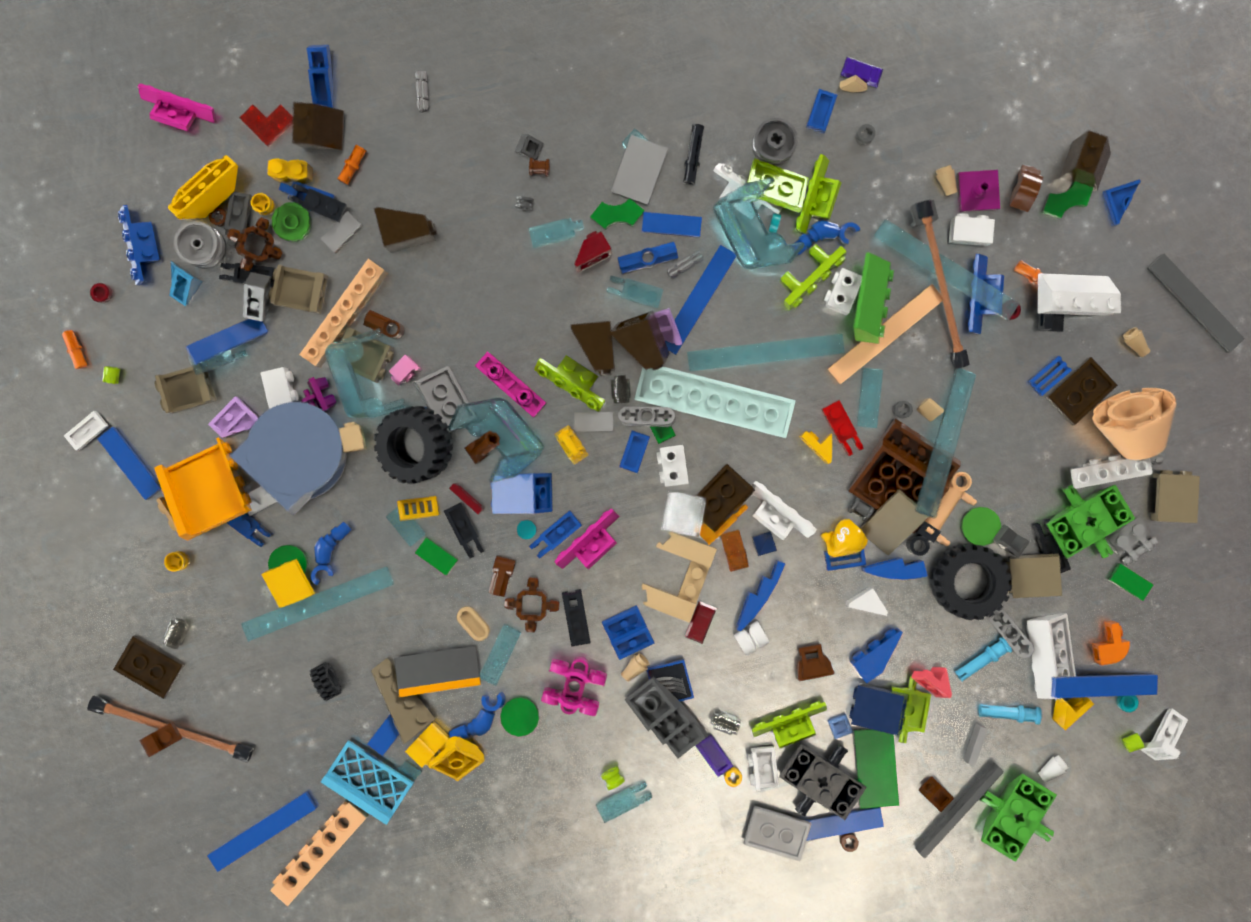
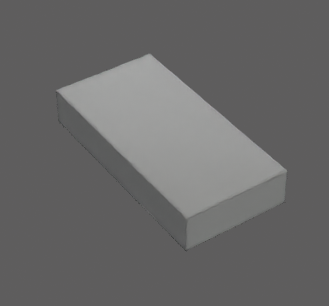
M347 211L342 216L340 223L336 222L322 236L321 240L334 253H337L363 225Z
M574 412V432L614 431L613 412Z
M978 723L975 724L963 759L973 766L977 763L988 731L986 727Z

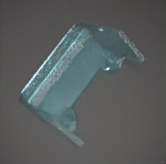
M773 177L748 182L719 199L713 207L714 213L739 263L746 269L789 264L805 246L803 242L787 245L785 239L780 234L768 233L753 202L759 200L774 182Z
M380 328L330 343L326 347L325 356L344 411L350 418H374L405 408L404 398L382 404L379 399L374 397L363 400L351 362L358 361L363 356L362 342L381 337Z
M493 398L458 405L448 426L450 431L466 428L474 437H481L488 431L498 434L500 445L496 449L503 457L499 458L489 479L491 483L516 477L536 460L544 449L542 441L511 404L503 398Z

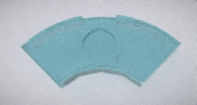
M408 760L402 765L393 768L411 781H414L423 771ZM378 771L380 781L390 779L387 771ZM374 773L369 779L368 783L376 782ZM402 781L394 782L395 788L407 785ZM391 783L382 784L381 788L391 789Z

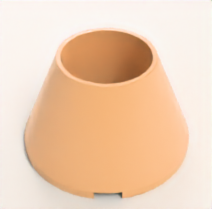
M1142 388V392L1130 393V390L1113 395L1098 404L1093 410L1092 420L1124 458L1131 460L1147 459L1158 455L1166 448L1175 412L1176 399L1171 392L1160 388Z

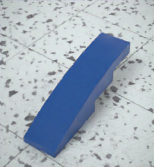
M775 561L770 578L762 575L756 594L748 591L736 625L738 631H742L767 602L784 569V562Z

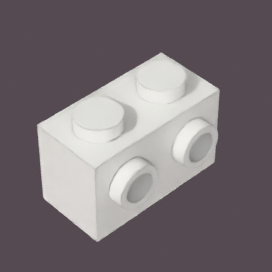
M957 214L950 221L949 243L989 246L993 243L995 219H989V216L978 215L977 218L969 217V214Z
M841 268L839 272L835 271L831 283H834L831 290H827L824 301H826L825 307L844 315L849 314L860 288L862 276L844 268Z
M281 367L260 372L269 409L283 403L299 400L297 391L293 390L292 382H294V377L289 368Z
M677 445L659 448L660 452H656L657 462L662 464L663 470L659 472L660 483H664L665 487L689 484L684 446Z

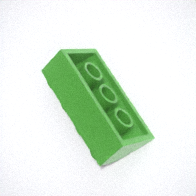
M867 252L854 322L855 341L879 344L880 337H884L885 325H882L883 318L887 319L888 307H885L886 300H890L891 288H888L889 282H893L894 270H891L890 262Z

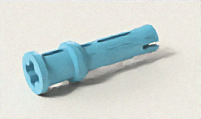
M1003 637L999 638L1000 641L991 647L987 646L984 653L957 671H954L961 682L990 662L999 661L998 658L1007 652L1011 653L1012 649Z
M979 705L980 717L1013 719L1019 723L1024 721L1035 722L1037 725L1041 723L1042 712L1040 707L1034 709L1024 708L1023 705H1019L1017 708Z

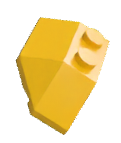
M227 155L223 156L222 159H216L206 164L177 190L172 203L167 208L178 219L207 217L234 192L238 165Z

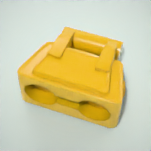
M569 425L554 434L556 440L574 465L588 456L586 449Z

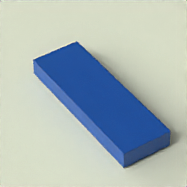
M644 212L642 233L700 238L702 217Z

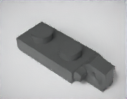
M234 191L230 195L224 225L225 235H227L229 229H236L241 233L247 227L252 199L251 194ZM228 239L227 245L236 247L238 241L233 242Z

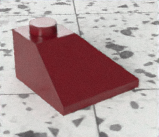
M594 231L586 236L587 239L583 241L574 263L577 272L612 256V249L602 231L599 233Z

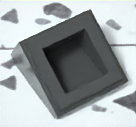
M522 134L515 152L529 159L537 160L544 143L529 134Z

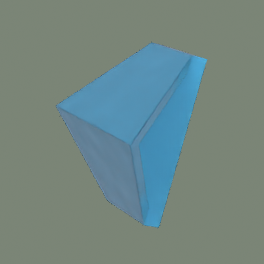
M171 261V289L169 296L186 306L203 281Z

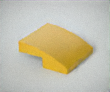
M297 559L283 563L281 566L261 574L279 608L296 603L315 594Z

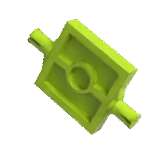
M910 676L908 687L891 686V691L908 694L902 733L899 735L898 740L901 743H907L908 732L917 731L925 733L931 693L916 689L917 682L911 678L912 676Z

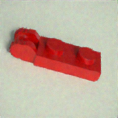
M840 400L821 409L839 444H842L848 456L853 455L851 447L846 442L850 438L853 439L857 449H864L857 436L858 433Z

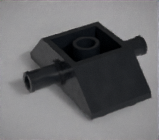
M800 743L780 773L779 777L804 794L800 803L795 808L799 814L802 813L801 815L806 816L813 803L818 802L840 818L846 820L867 788L839 766V763L848 752L840 744H837L830 757L826 758L817 751ZM819 778L825 779L823 782L820 783L818 781Z

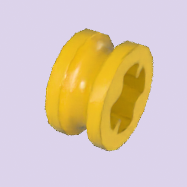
M732 767L725 772L724 778L729 786L736 787L741 784L742 775L739 769ZM731 773L739 775V777H736V781L732 782L731 779L728 780V777L731 776Z

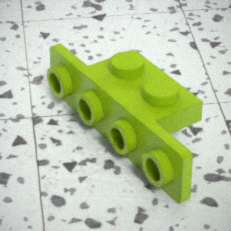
M820 154L819 159L815 162L814 174L808 183L809 190L807 196L804 197L801 214L796 220V229L801 234H806L811 217L830 220L841 186L839 180L825 178L829 159L823 154Z
M567 355L557 368L541 358L537 361L534 370L540 376L549 379L557 387L570 393L572 397L584 402L589 408L600 411L605 400L590 391L599 377L598 375Z
M814 702L807 709L802 710V708L793 710L790 715L785 717L784 715L777 716L769 723L760 722L754 726L755 728L752 729V733L756 737L773 731L779 749L816 735L810 716L826 711L827 705L825 702Z

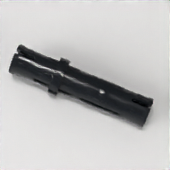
M692 124L688 156L684 162L686 168L683 183L688 185L696 183L697 168L700 167L699 155L704 125Z

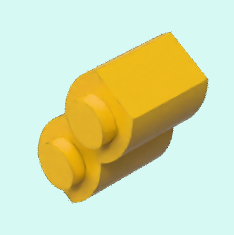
M276 158L268 161L267 175L280 183L294 181L307 184L313 181V167L303 160L296 159L287 162L286 160Z
M433 721L405 752L421 768L425 764L429 767L428 764L435 758V753L438 750L442 752L445 749V742L450 736Z

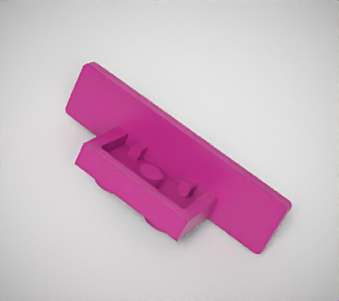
M141 83L138 85L140 98L155 103L149 113L152 120L187 132L196 117L212 123L216 120L214 109L207 104H201L189 98H183L171 92L156 89L150 85Z
M613 509L604 512L595 524L590 525L581 537L576 538L566 551H562L557 556V559L554 561L555 564L564 569L577 557L589 570L617 544L606 529L619 518V515Z

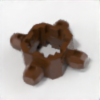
M263 217L258 219L255 225L257 227L245 228L241 233L239 230L229 229L226 237L233 242L238 241L235 249L238 255L244 257L241 260L240 268L245 271L252 269L253 261L260 262L266 260L268 255L272 259L281 258L282 251L275 246L272 247L274 243L272 234L265 232V230H268L269 220ZM249 233L258 235L265 240V245L259 256L244 249Z
M529 577L527 582L529 589H523L519 592L517 600L515 598L505 599L504 608L510 610L516 608L518 618L520 620H527L525 622L526 632L534 633L537 627L535 621H541L547 615V610H550V612L559 611L560 602L557 600L547 601L548 594L544 590L537 589L539 587L538 577ZM523 596H542L541 614L523 613Z

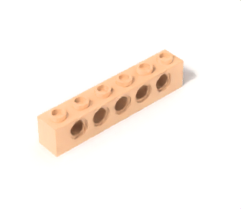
M368 259L299 355L314 366L321 368L342 339L347 327L350 328L386 278L388 272Z
M344 801L337 809L340 813L336 817L332 815L324 825L327 827L323 832L321 830L317 831L311 838L314 842L310 846L306 844L298 853L300 857L297 861L295 859L291 860L285 867L288 871L284 875L280 873L272 882L274 886L270 891L288 906L365 821L369 813L350 801L349 803ZM341 818H346L349 821V825H344L341 822ZM329 832L335 834V840L328 837ZM315 847H320L323 854H318L315 851ZM302 862H307L310 868L303 867ZM289 876L295 877L297 883L291 882Z

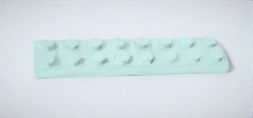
M642 367L634 399L781 438L787 437L796 400L667 367L652 370V368L646 370Z

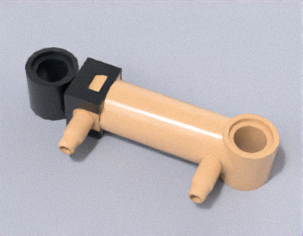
M956 472L949 480V490L915 532L918 535H913L907 540L906 547L910 553L918 556L925 555L930 548L929 542L934 543L937 541L946 547L950 545V541L940 534L941 527L960 498L973 506L977 503V500L965 492L972 484V479L968 473ZM959 476L963 478V485L960 487L956 484V479ZM920 540L922 543V547L920 550L916 551L914 549V543Z

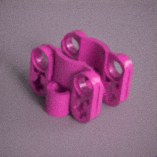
M576 657L570 667L566 661L552 659L549 672L564 675L566 682L563 691L545 687L541 701L555 706L560 703L561 710L565 714H573L579 709V712L596 716L599 702L583 697L582 694L585 683L588 684V682L604 687L607 673L590 669V672H588L589 663L584 657ZM577 662H582L585 665V669L583 671L575 669L574 665ZM572 681H577L580 684V688L573 690L569 684Z

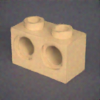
M350 422L343 424L344 428H339L344 452L350 453L367 449L361 425Z

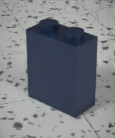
M865 684L858 685V688H855L853 692L855 704L850 710L849 718L852 719L851 724L897 736L901 734L908 694Z

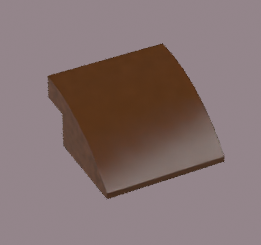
M895 418L860 469L849 488V492L878 510L895 492L900 490L925 512L930 514L949 490V480L960 468L961 461Z

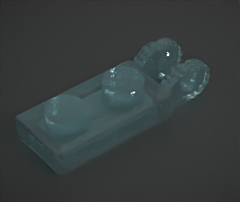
M610 277L612 282L624 284L622 291L607 287L606 292L658 309L664 289L628 278Z
M229 350L197 365L194 364L190 356L188 359L197 376L245 357L247 352L243 350L232 354Z
M642 782L632 788L630 786L597 803L596 807L604 823L652 798L651 793H646L639 798H636L634 794L644 790L647 787L646 783Z

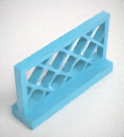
M350 740L347 741L321 780L322 784L385 825H387L414 783ZM348 747L356 751L357 758L347 760L345 752ZM370 760L373 769L363 771L361 761ZM358 761L360 772L350 774L348 763ZM344 764L346 775L340 776L333 772L336 766ZM378 771H387L390 779L380 781ZM374 772L376 782L366 784L364 774ZM361 775L363 785H353L351 777ZM402 781L407 784V787L404 791L396 792L394 782ZM391 783L393 793L383 795L381 785ZM377 786L379 796H370L367 787ZM393 796L395 805L390 809L385 805L383 798Z

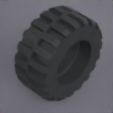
M412 406L391 412L390 415L385 416L382 419L383 423L378 425V433L374 437V441H376L374 450L378 454L376 458L383 465L381 468L384 472L388 471V475L392 479L397 478L398 482H407L408 484L420 483L441 474V471L445 470L448 466L446 462L451 460L452 454H450V451L453 450V444L450 443L452 435L448 433L447 428L449 427L447 423L441 421L443 418L439 414L434 415L432 409H425L423 406ZM408 427L415 430L423 441L424 453L420 462L413 460L405 450L404 434Z
M974 544L953 546L952 550H946L944 556L937 559V567H933L932 573H934V578H931V584L934 585L932 591L934 596L938 598L937 602L949 613L966 620H984L985 616L991 617L995 615V610L1000 611L1003 608L1002 602L1008 601L1009 596H1006L1007 591L1012 589V585L1009 584V580H1012L1011 573L1007 572L1009 567L1006 562L1002 561V557L999 554L993 552L994 550ZM969 563L980 565L984 568L987 575V586L984 592L973 600L961 598L957 594L954 585L957 572Z

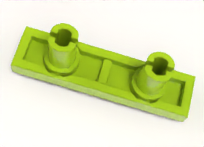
M815 244L809 250V254L820 263V266L804 282L800 283L789 271L781 277V281L792 291L784 300V305L789 310L793 307L797 308L804 301L803 297L807 293L809 295L817 289V284L821 280L825 281L832 274L831 270L835 266L840 267L845 262L847 251L840 246L832 255L828 256Z

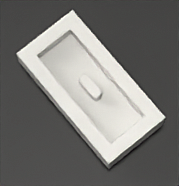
M93 411L67 432L64 437L76 451H80L109 425L97 411Z

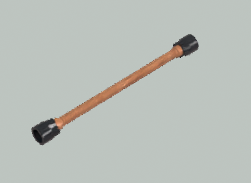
M931 199L915 203L918 219H922V223L926 227V235L929 247H931L930 250L932 252L933 264H935L937 281L942 301H944L943 306H945L946 318H948L949 330H951L950 335H952L951 338L954 345L953 352L951 353L955 369L969 366L970 362L967 350H963L958 337L959 334L954 320L955 317L950 303L947 283H945L944 271H942L943 266H941L937 241H935L934 229H932L931 223L934 211Z
M95 695L88 703V711L101 715L112 713L157 729L167 725L166 723H161L118 707L116 708L109 704V700ZM177 727L183 738L195 740L211 747L214 746V748L226 752L228 751L229 754L233 755L232 758L248 763L252 757L253 747L240 743L238 745L225 744Z

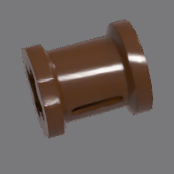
M530 158L529 176L544 174L546 177H549L550 159L540 161Z

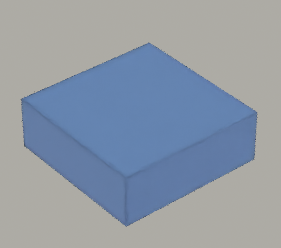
M845 713L827 720L835 740L853 733Z

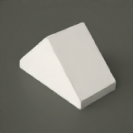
M871 587L846 601V606L885 616L888 614L878 595Z

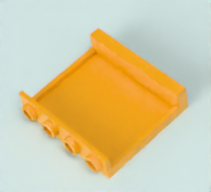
M219 437L216 438L218 444L167 468L163 465L154 467L178 535L186 541L252 511L250 503H252L251 498L243 488L245 482L237 472V469H239L238 464L230 457L232 452L231 446Z

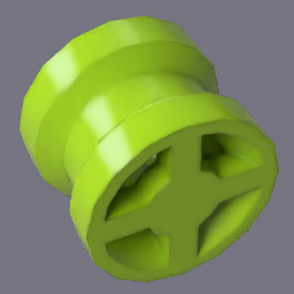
M618 766L610 768L601 774L602 780H605L607 783L606 787L608 790H612L625 782L624 777L619 774Z

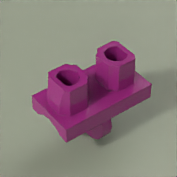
M314 377L309 378L307 384L312 395L308 389L304 390L305 398L301 402L316 406L315 400L318 408L326 413L329 408L337 403L333 394L323 397L321 393L322 390L329 388L326 377L318 379Z

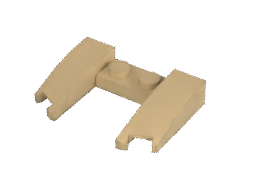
M670 531L671 537L663 545L659 542L656 547L691 560L678 596L642 583V590H646L647 601L643 603L650 608L690 623L717 549Z

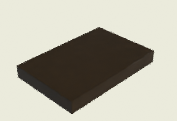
M1089 357L1047 396V399L1072 425H1076L1118 385L1092 357Z
M726 464L691 500L687 507L712 531L716 532L751 496L755 489L733 468Z
M134 635L113 670L164 699L185 664Z

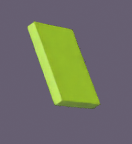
M754 158L744 194L800 213L809 178Z

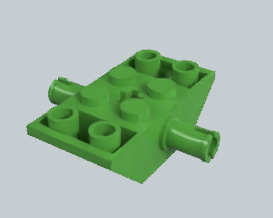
M1073 484L1067 486L1068 488H1064L1062 491L1067 496L1071 505L1057 513L1046 525L1065 558L1068 559L1092 544H1095L1102 558L1108 557V554L1112 555L1114 552L1107 543L1106 536L1135 520L1117 486L1112 485L1083 499L1077 489L1073 487Z
M1023 773L1007 784L999 797L987 790L985 796L980 798V801L991 806L992 809L986 818L981 841L1015 862L1033 833L1049 842L1051 838L1047 834L1053 837L1054 831L1040 822L1057 794Z

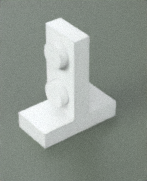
M1168 709L1152 741L1144 742V748L1140 750L1154 760L1178 759L1181 752L1174 747L1188 719L1174 709Z

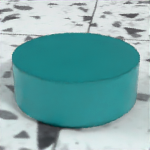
M773 213L769 232L777 233L781 214Z
M523 520L517 526V534L522 539H531L536 534V525L531 520Z
M1136 695L1118 696L1117 705L1125 712H1133L1138 708L1139 700Z

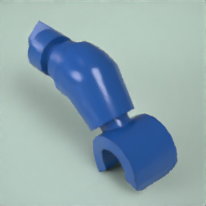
M818 221L811 225L807 235H801L799 240L791 246L800 255L813 245L812 242L816 243L819 240L836 239L838 237L841 243L849 244V239L844 236L845 230L851 228L853 232L860 231V227L853 222L845 223L838 227V224L832 222Z
M344 521L338 527L335 526L330 531V535L321 536L314 546L315 562L318 565L311 573V580L315 585H318L320 582V578L317 576L319 570L327 571L328 576L334 575V570L328 565L331 562L332 552L335 550L334 547L337 545L338 540L341 541L352 531Z
M500 692L497 695L498 701L496 705L490 704L489 696L483 695L481 701L484 709L480 710L477 717L472 719L468 726L462 725L449 730L450 738L458 736L466 740L470 738V735L474 737L486 734L491 729L495 716L493 712L502 708L505 704V694Z

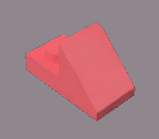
M933 667L931 671L913 672L911 678L935 697L951 698L952 693L946 668Z

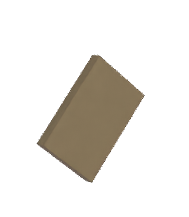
M898 490L860 529L867 539L889 556L929 517V514L902 491Z

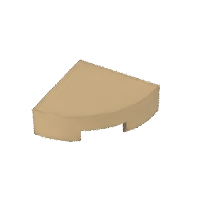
M855 75L841 81L840 89L847 92H862L867 90V83Z

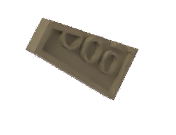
M388 658L371 670L404 745L432 723L435 718L417 695L398 696L395 667Z

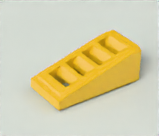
M436 496L397 501L400 521L439 516ZM431 501L433 512L428 511L427 502ZM420 503H423L425 513H421ZM412 504H416L417 514H413ZM404 505H408L409 515H405Z

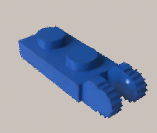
M569 510L545 530L529 547L531 549L536 548L541 541H545L548 546L538 553L537 557L540 559L548 551L556 548L580 528L582 524Z
M248 513L226 522L260 547L265 543L254 535L255 531L258 530L266 537H270L272 534L261 525V522Z

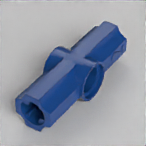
M674 242L652 248H644L642 251L617 257L622 274L643 268H651L654 265L679 258ZM646 253L651 254L654 258L649 263L642 259Z

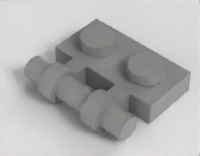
M1136 516L1135 520L1106 537V540L1116 554L1126 553L1127 556L1122 559L1126 566L1131 562L1135 563L1138 561L1141 555L1145 552L1149 553L1159 543L1155 537L1149 541L1146 539L1145 536L1151 533V531L1140 516ZM1139 541L1141 546L1133 551L1131 546Z

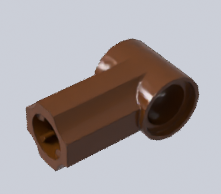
M369 310L364 318V326L387 337L399 339L404 334V327L401 323L372 310ZM396 325L397 332L391 335L390 328Z
M488 431L464 449L472 461L477 464L489 456V452L500 445V437L497 433Z
M496 556L488 593L505 597L516 560Z

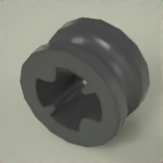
M870 124L862 125L857 132L859 142L863 144L870 143L876 135L875 128ZM865 129L869 130L868 133H871V136H868L867 139L863 137L864 134L861 135V132H864Z
M516 197L518 201L515 206L516 208L524 210L533 209L531 205L534 202L533 198Z
M900 401L894 406V414L898 418H907L913 412L912 405L907 401ZM904 404L906 405L905 408H908V412L901 415V411H898V408Z

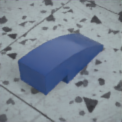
M310 45L307 47L312 103L334 108L329 45Z
M900 557L861 567L862 571L888 579L904 580L928 576L924 561L916 560L904 564L903 558Z
M391 714L367 743V745L382 756L399 736Z

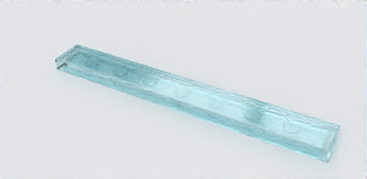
M885 219L874 237L932 274L937 275L934 267L935 264H933L931 247ZM942 254L939 255L942 263L941 266H943L944 278L948 284L1005 320H1009L1020 303Z
M843 334L690 351L687 352L689 372L844 354L845 350Z
M957 368L954 374L915 510L931 518H935L938 513L976 374L961 368Z
M386 566L296 603L243 622L241 625L247 641H251L394 585V582Z

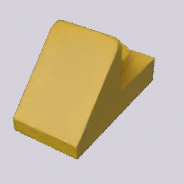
M804 431L799 436L826 464L832 462V433L828 434L820 443L818 442L819 438L812 431L809 433Z
M1088 697L1070 698L1067 702L1063 698L1056 699L1052 719L1066 731L1094 703Z

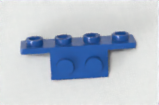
M122 205L120 211H118V219L120 223H123L124 227L122 237L128 246L126 250L127 260L131 261L132 264L130 274L132 280H135L136 285H141L144 279L140 263L158 262L160 260L152 222L131 223L128 206Z
M976 254L973 261L974 277L971 282L972 298L969 303L971 312L968 319L969 332L981 334L983 315H1001L1005 276L1001 274L986 275L988 257L982 254Z

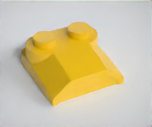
M453 736L445 742V749L428 765L430 769L432 768L455 779V781H459L485 760L484 754L477 745L461 737Z

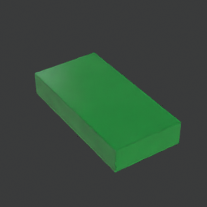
M428 537L424 539L415 552L416 555L446 576L458 561L457 558Z
M1120 563L1117 564L1108 580L1141 601H1144L1153 587L1152 583Z

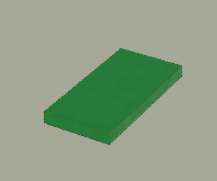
M868 728L853 729L857 780L867 787L859 799L860 809L899 806L894 735Z

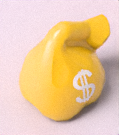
M850 519L841 520L834 531L821 534L822 539L826 543L827 552L832 557L860 552L868 543V539L863 531Z

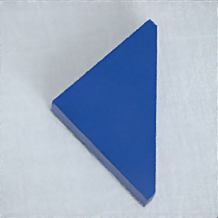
M1140 179L1103 191L1114 226L1120 224L1125 210H1127L1138 185L1141 183Z

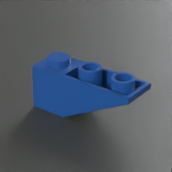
M892 628L884 634V638L874 640L868 645L869 648L864 652L859 651L853 655V660L850 663L866 684L883 673L903 633L900 629Z

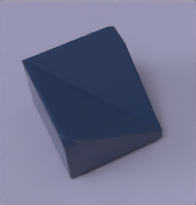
M771 531L752 536L757 556L777 551Z

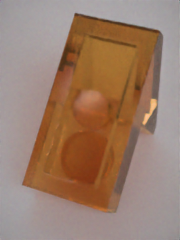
M740 530L721 534L730 572L749 567Z

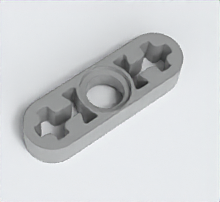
M625 406L620 409L618 414L621 423L626 426L670 427L676 420L674 411L668 407ZM630 412L632 416H637L636 412H638L639 421H636V417H629V420H626L623 415ZM658 412V416L662 417L665 416V413H669V416L672 418L664 421V418L658 417V422H656L655 413ZM643 413H652V419L650 421H643Z
M995 610L994 614L996 612L998 614L1003 613L1002 619L1004 622L1007 623L1009 620L1011 624L1006 625L1001 630L999 627L1003 625L1001 622L993 620L995 615L989 617L991 623L1019 657H1030L1034 652L1032 643L1004 610ZM1010 627L1017 630L1018 634L1014 639H1009L1006 636V630ZM1022 636L1024 640H1021V643L1024 646L1027 644L1030 646L1028 649L1029 654H1021L1019 652L1021 647L1018 643L1014 646L1012 642L1017 641Z

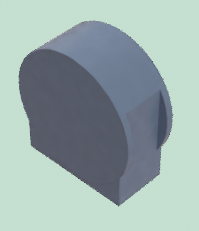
M288 402L274 406L264 412L253 424L248 438L230 457L282 507L294 516L310 499L324 494L336 484L344 471L347 453L343 450L339 428L328 414L308 403Z

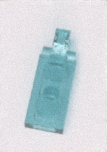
M571 218L528 229L533 248L571 239V237L576 236L575 231L583 230L584 226L582 220L572 222Z

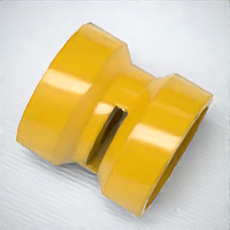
M257 193L252 197L251 206L256 212L263 216H269L274 212L275 203L266 194Z
M184 551L169 553L164 559L165 567L172 572L186 569L190 563L189 555Z

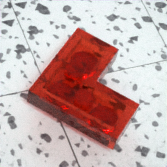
M254 104L239 117L268 147L293 124V116L281 104L267 118Z

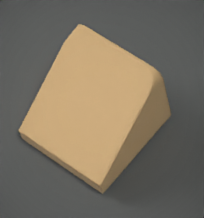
M927 398L918 406L917 411L931 422L941 415L944 409L931 398Z

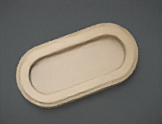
M466 606L458 611V623L474 640L483 641L489 636V625L472 607Z

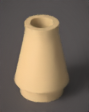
M951 165L937 169L936 178L945 191L946 196L958 192L955 171Z
M1134 327L1123 335L1124 342L1140 357L1150 353L1151 350L1146 343L1142 330Z
M642 654L634 655L621 675L629 682L634 677L648 670L647 667L650 663Z

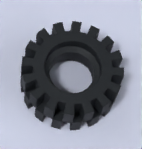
M324 662L310 670L311 681L314 683L313 686L317 689V693H320V697L324 701H328L342 693L339 679L336 677V673L333 672L330 664Z

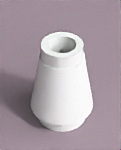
M1059 755L1053 756L1038 774L1044 782H1047L1066 773L1065 770L1069 767Z

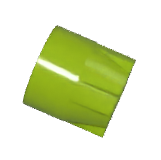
M104 366L102 382L118 384L121 369Z
M1138 733L1122 739L1129 753L1144 748L1143 741Z

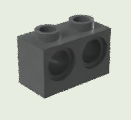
M250 273L244 283L243 318L257 321L264 320L269 310L271 276Z

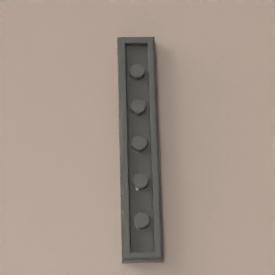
M1165 253L1160 255L1148 267L1228 353L1233 351L1245 339Z
M993 762L915 848L923 858H926L1004 771Z

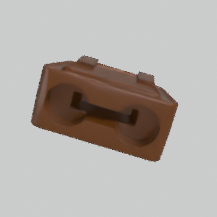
M821 644L798 648L800 656L796 666V679L798 681L834 675L835 672L830 660L826 655L822 654ZM817 653V657L806 659L805 655Z

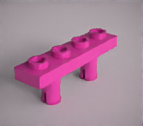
M488 351L475 365L533 418L547 404Z

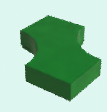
M1075 181L1064 193H1049L1042 213L1061 219L1064 213L1071 207H1086L1093 187Z
M630 198L625 203L616 206L601 202L590 218L605 230L615 223H626L633 227L645 210Z

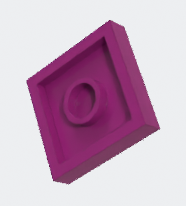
M998 170L957 173L960 213L1001 209Z

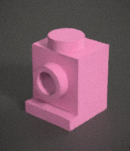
M404 355L390 369L389 372L392 374L390 378L399 386L405 381L407 383L411 381L415 376L414 372H420L422 369L409 356Z

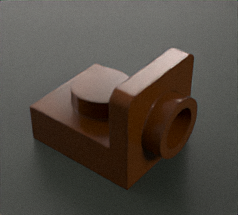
M930 777L919 789L925 798L940 812L954 799L933 777Z

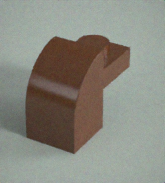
M1022 164L1019 170L1018 183L1011 193V207L1029 212L1042 185L1043 176H1040L1041 170Z
M171 722L139 741L147 756L151 757L181 740L182 736L174 722Z

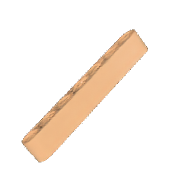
M933 284L928 286L882 324L885 325L884 337H880L879 344L870 342L858 343L828 368L829 372L839 384L843 383L942 302L940 292Z

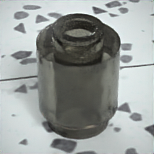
M626 375L614 376V380H610L611 398L614 399V403H629V398H631L630 379H626Z
M180 618L171 620L163 637V644L167 647L178 649L179 645L183 644L189 630L187 622Z
M719 710L718 713L713 714L711 724L714 725V730L729 735H737L741 720L737 719V716Z

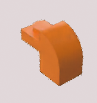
M1104 622L1107 641L1092 643L1095 663L1099 665L1114 664L1124 659L1127 655L1130 641L1121 639L1123 630L1118 622Z

